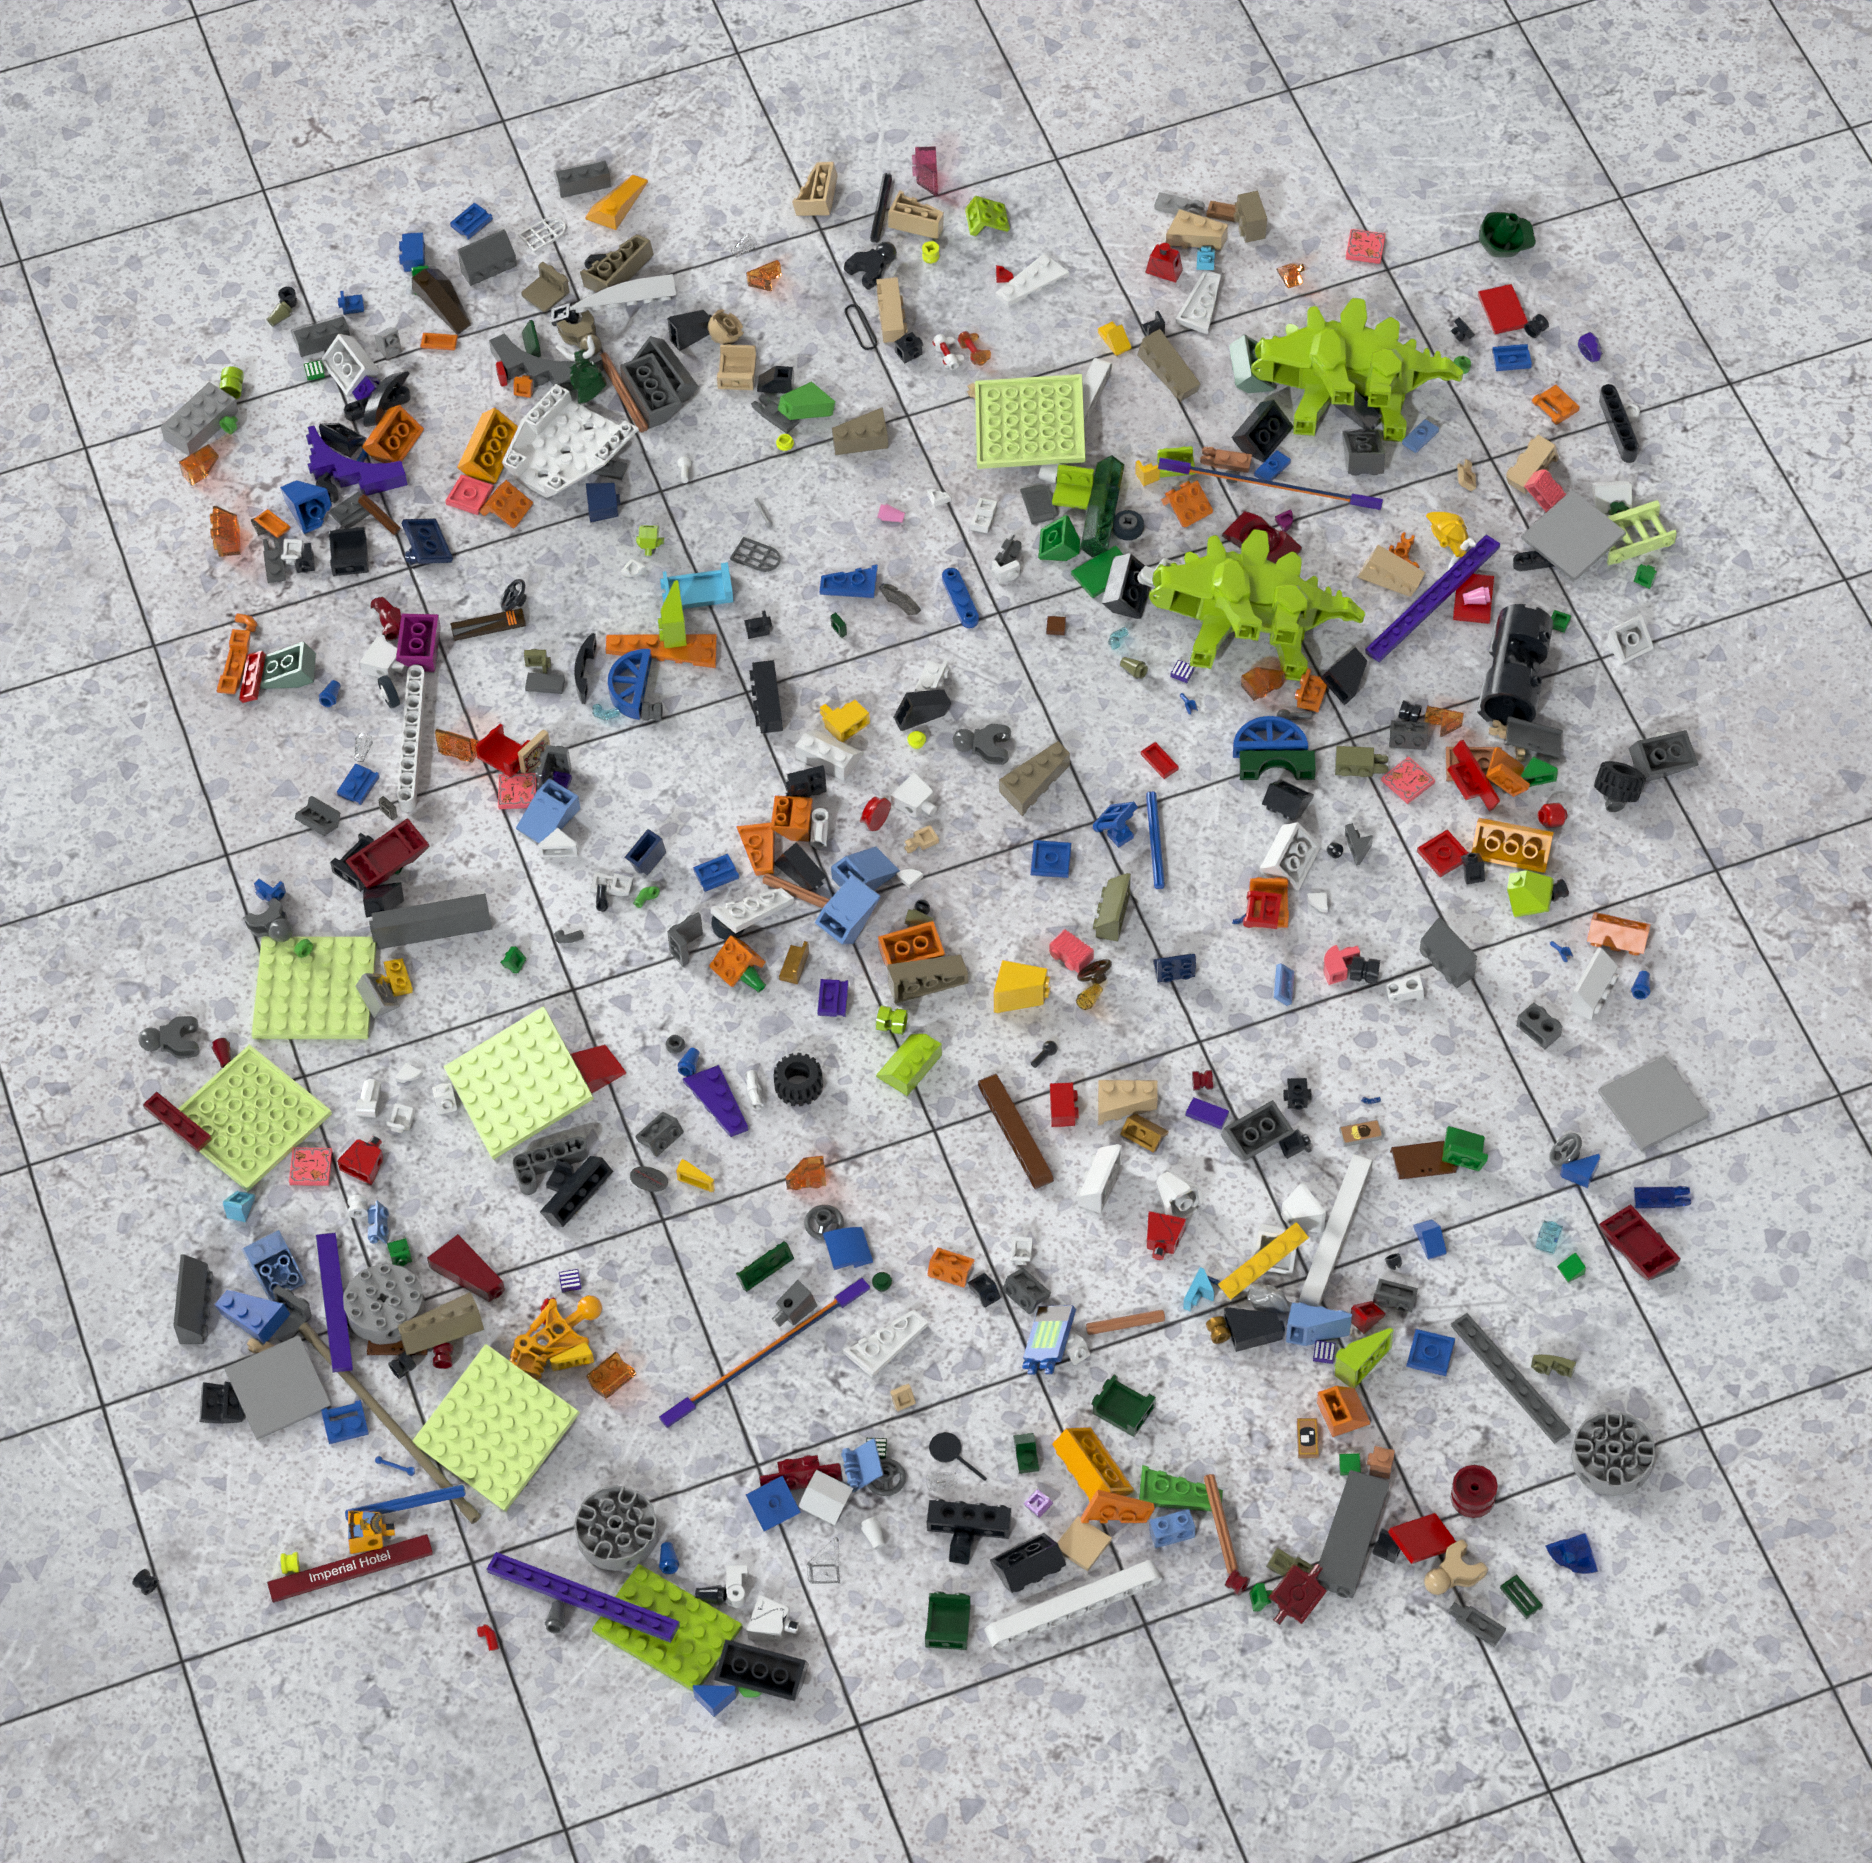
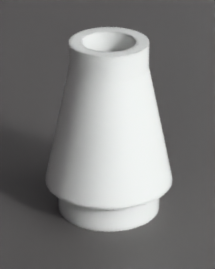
M876 1517L864 1520L861 1523V1530L872 1544L873 1549L885 1546L880 1521H877Z

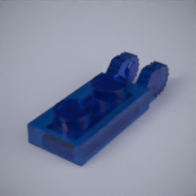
M1677 1186L1675 1188L1634 1187L1633 1190L1636 1209L1675 1208L1691 1205L1690 1197H1678L1675 1199V1196L1690 1194V1187Z

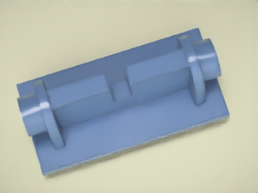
M378 1200L376 1205H371L368 1209V1223L370 1225L374 1224L368 1226V1240L372 1244L377 1243L378 1240L387 1244V1235L389 1234L387 1218L389 1217V1212Z

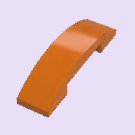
M232 629L229 640L230 649L223 675H220L217 693L236 694L245 670L251 631Z

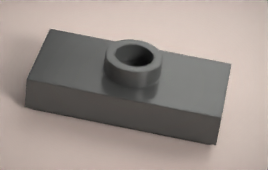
M610 460L605 466L591 474L622 480L627 470V463Z

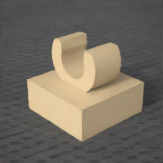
M909 1384L890 1391L897 1412L916 1404Z

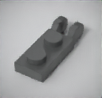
M764 394L759 396V400L766 406L765 408L757 401L751 403L755 411L786 434L799 424V419L789 420L778 410L779 405L771 401Z
M274 537L276 549L269 550L267 539H263L267 582L286 581L279 538Z

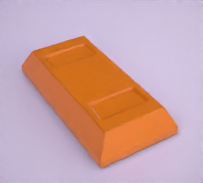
M423 333L420 347L423 349L454 351L458 335Z
M268 509L254 519V521L277 538H280L291 528V526Z

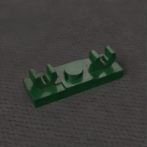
M783 1241L772 1250H768L767 1253L756 1259L749 1266H745L742 1271L736 1273L743 1290L749 1291L794 1259L788 1244Z

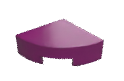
M1291 509L1275 516L1276 523L1284 532L1288 531L1293 523Z

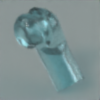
M1126 627L1111 633L1108 645L1111 646L1112 650L1121 646L1119 640L1129 635Z
M595 704L592 707L594 717L604 721L620 716L617 707L607 711L602 709L600 704Z

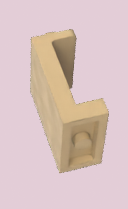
M720 345L719 372H717L718 389L753 390L756 346Z

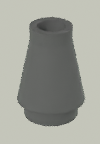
M561 1601L552 1602L545 1621L546 1629L551 1633H560L565 1628L564 1603Z

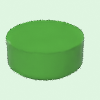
M303 939L295 946L294 952L300 958L306 957L312 952L314 945L309 939Z

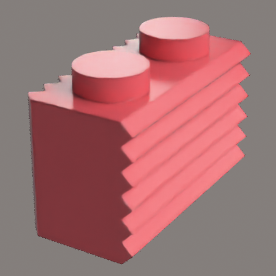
M1545 469L1534 472L1524 485L1546 513L1566 495L1562 487L1553 480L1552 475Z
M1066 929L1049 944L1050 955L1055 960L1060 959L1064 962L1065 966L1071 971L1075 970L1079 973L1094 959L1093 948H1090V946Z

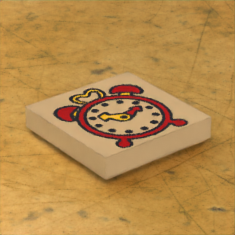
M544 729L518 752L521 774L532 773L541 764V752L545 751L546 745H550L549 734Z

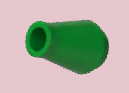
M749 965L740 977L742 982L758 993L766 987L754 966L751 967Z

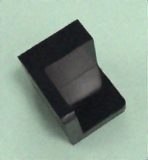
M1155 311V320L1142 324L1145 336L1159 329L1165 335V321L1159 311Z
M1381 1528L1372 1554L1395 1564L1401 1549L1388 1531Z

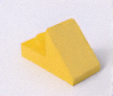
M1112 321L1098 328V334L1115 356L1131 349L1122 324L1116 326Z

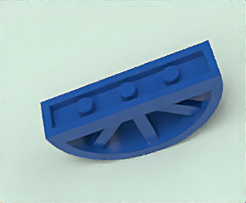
M639 649L626 653L612 665L608 674V689L611 702L620 713L629 718L640 720L652 662L651 649ZM640 664L639 670L637 669V667H636L635 665ZM629 668L636 677L620 675ZM615 682L634 684L618 695L614 690ZM634 693L632 704L623 700Z
M1277 716L1258 717L1245 723L1236 733L1233 742V758H1239V752L1246 750H1308V741L1300 727L1288 719ZM1272 730L1284 733L1277 740L1273 741ZM1267 731V741H1264L1255 733ZM1247 737H1249V738H1251L1253 741H1244V740H1245Z

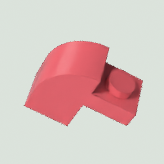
M1335 945L1326 952L1323 972L1328 985L1347 980L1348 969L1346 966L1352 964L1353 956H1360L1358 946L1346 947L1339 951L1337 945Z

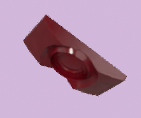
M1246 511L1222 533V537L1241 548L1253 530L1266 531L1269 544V553L1266 560L1274 564L1286 554L1295 552L1298 555L1302 550V547L1289 534L1273 528L1261 516Z
M407 818L346 860V863L364 886L369 889L387 881L401 867L413 863L430 845Z
M1631 1204L1599 1223V1228L1612 1247L1620 1251L1628 1260L1633 1270L1648 1281L1681 1260Z

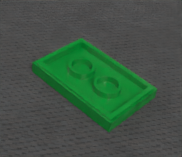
M1115 545L1073 569L1071 575L1093 599L1105 592L1114 557L1124 554Z

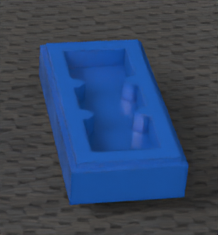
M1276 450L1254 472V476L1258 479L1273 481L1291 463V459Z

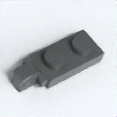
M1454 1602L1449 1609V1614L1456 1618L1455 1622L1494 1648L1506 1632L1505 1627L1472 1606H1465L1463 1608Z

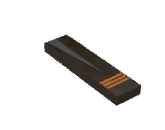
M520 608L452 622L450 625L453 639L457 641L525 627L526 622L523 610Z

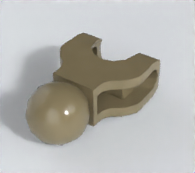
M588 310L580 312L582 320L578 324H569L565 320L557 323L558 333L565 343L576 345L580 350L584 349L586 352L589 349L587 338L591 335L595 346V353L592 356H596L600 352L602 343L600 338L595 335V320Z

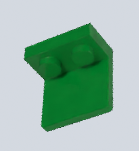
M1448 1126L1446 1128L1442 1161L1479 1172L1488 1160V1154L1483 1153L1485 1137Z

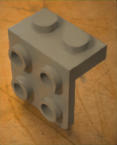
M541 262L538 265L540 277L521 292V295L541 311L547 312L570 293L569 281L564 274L557 272L553 266Z

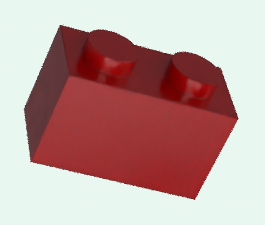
M1073 1082L1050 1083L1051 1127L1075 1126V1119H1079V1109L1074 1106V1102H1078L1077 1090L1073 1089Z

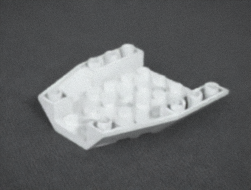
M555 384L522 419L502 464L520 484L547 498L561 492L605 466L639 429L625 420L619 426L572 401L570 391ZM592 427L591 430H586V431H585L586 428ZM564 451H570V453L562 454ZM541 475H548L547 477L539 478Z

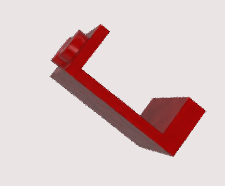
M499 724L475 745L477 758L507 776L512 777L520 770L518 752L530 740H527L523 745L504 735L503 725Z

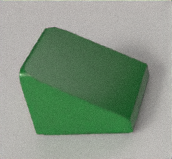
M1577 1253L1572 1254L1557 1266L1567 1283L1585 1275L1586 1267Z

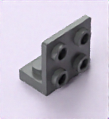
M699 912L689 915L683 922L673 925L667 931L669 951L682 967L689 964L687 945L703 935L702 919Z

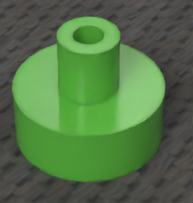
M1458 356L1454 359L1453 362L1463 370V374L1470 371L1471 361L1469 358Z
M224 416L219 421V424L226 433L233 434L237 430L235 423L238 419L235 416L231 418Z

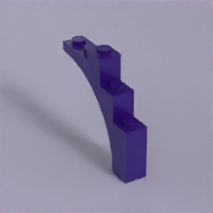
M314 425L307 427L309 434L306 435L308 445L313 447L310 448V463L307 465L309 473L314 474L315 480L328 472L330 476L334 477L335 482L339 481L340 488L359 484L360 490L364 489L367 496L408 485L401 461L373 464L346 458L325 444Z

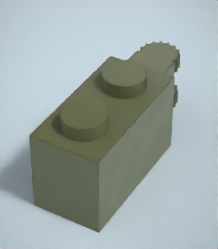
M1336 746L1335 775L1373 777V774H1385L1388 772V766L1384 764L1389 761V758L1384 754H1374V747Z

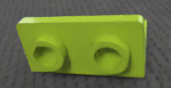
M1192 446L1157 450V465H1159L1160 458L1191 463V466L1195 467ZM1160 469V478L1188 475Z

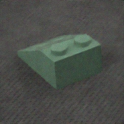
M303 641L267 654L260 689L299 688L313 683L316 653Z

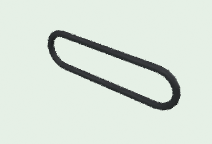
M856 304L848 305L844 313L860 346L865 350L874 349L877 346V339L862 309ZM856 307L859 309L875 341L874 346L868 348L862 344L847 314L848 308Z

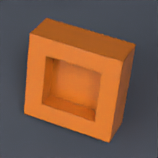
M530 376L515 377L514 395L527 398L532 397L533 380L530 379Z

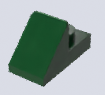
M1034 1433L1013 1435L1019 1474L1038 1472L1039 1464Z

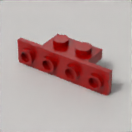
M1460 740L1452 749L1460 763L1450 765L1447 770L1465 800L1480 796L1490 812L1498 805L1500 799L1465 741Z

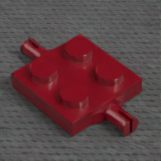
M1315 1564L1310 1573L1302 1571L1296 1565L1290 1568L1268 1597L1280 1609V1612L1273 1621L1281 1625L1286 1616L1294 1618L1300 1624L1306 1620L1327 1592V1590L1319 1585L1316 1579L1323 1570L1322 1567Z

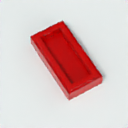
M1156 742L1141 751V756L1163 779L1179 770V766Z

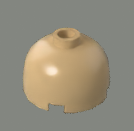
M723 309L717 310L708 323V331L712 340L722 345L735 343L744 334V331H741L743 328L741 322L732 313L726 314L723 313L725 311Z

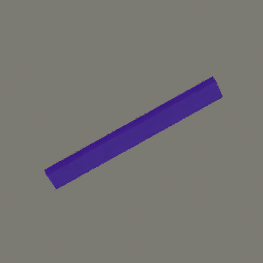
M336 1233L317 1234L316 1244L332 1373L353 1371L347 1318L344 1311Z

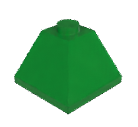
M1065 515L1041 529L1038 553L1040 560L1068 561L1079 555L1080 538L1069 516Z

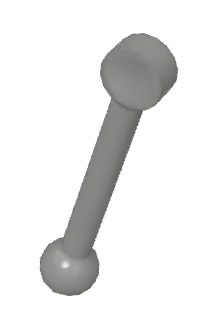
M755 498L754 502L766 522V527H771L772 522L768 520L759 499Z

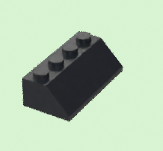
M725 1639L714 1681L795 1702L804 1684L809 1664L803 1659Z

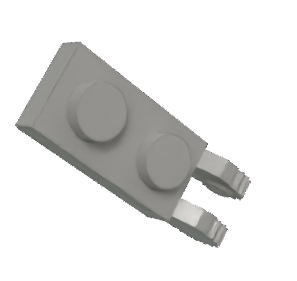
M1159 192L1154 204L1155 210L1171 214H1177L1179 209L1202 216L1201 210L1205 208L1203 201L1190 200Z

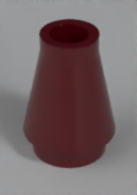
M218 1038L212 1042L213 1046L211 1048L221 1068H224L231 1061L230 1042L227 1038Z

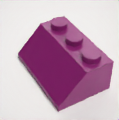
M402 613L396 661L409 668L413 665H420L423 667L424 672H435L441 630L438 614Z

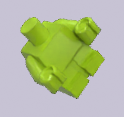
M659 525L639 526V536H636V543L641 549H645L646 556H652V549H656L664 544V537H659Z

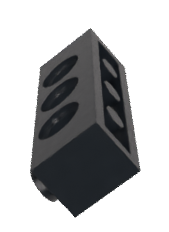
M929 1500L926 1521L927 1531L954 1534V1531H964L975 1534V1536L1009 1539L1012 1509L1005 1505L988 1506L984 1503L967 1504L964 1501ZM953 1514L954 1516L947 1518L944 1515ZM966 1516L974 1517L971 1520L965 1519ZM994 1518L995 1520L988 1522L985 1519Z

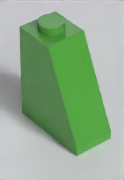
M809 382L782 395L778 410L789 420L828 417L833 415L836 401L813 382Z

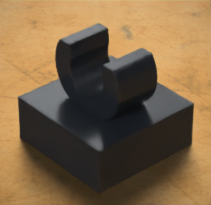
M1460 317L1454 321L1458 327H1454L1451 332L1454 335L1460 332L1456 337L1458 341H1462L1465 335L1469 339L1475 336L1474 332Z

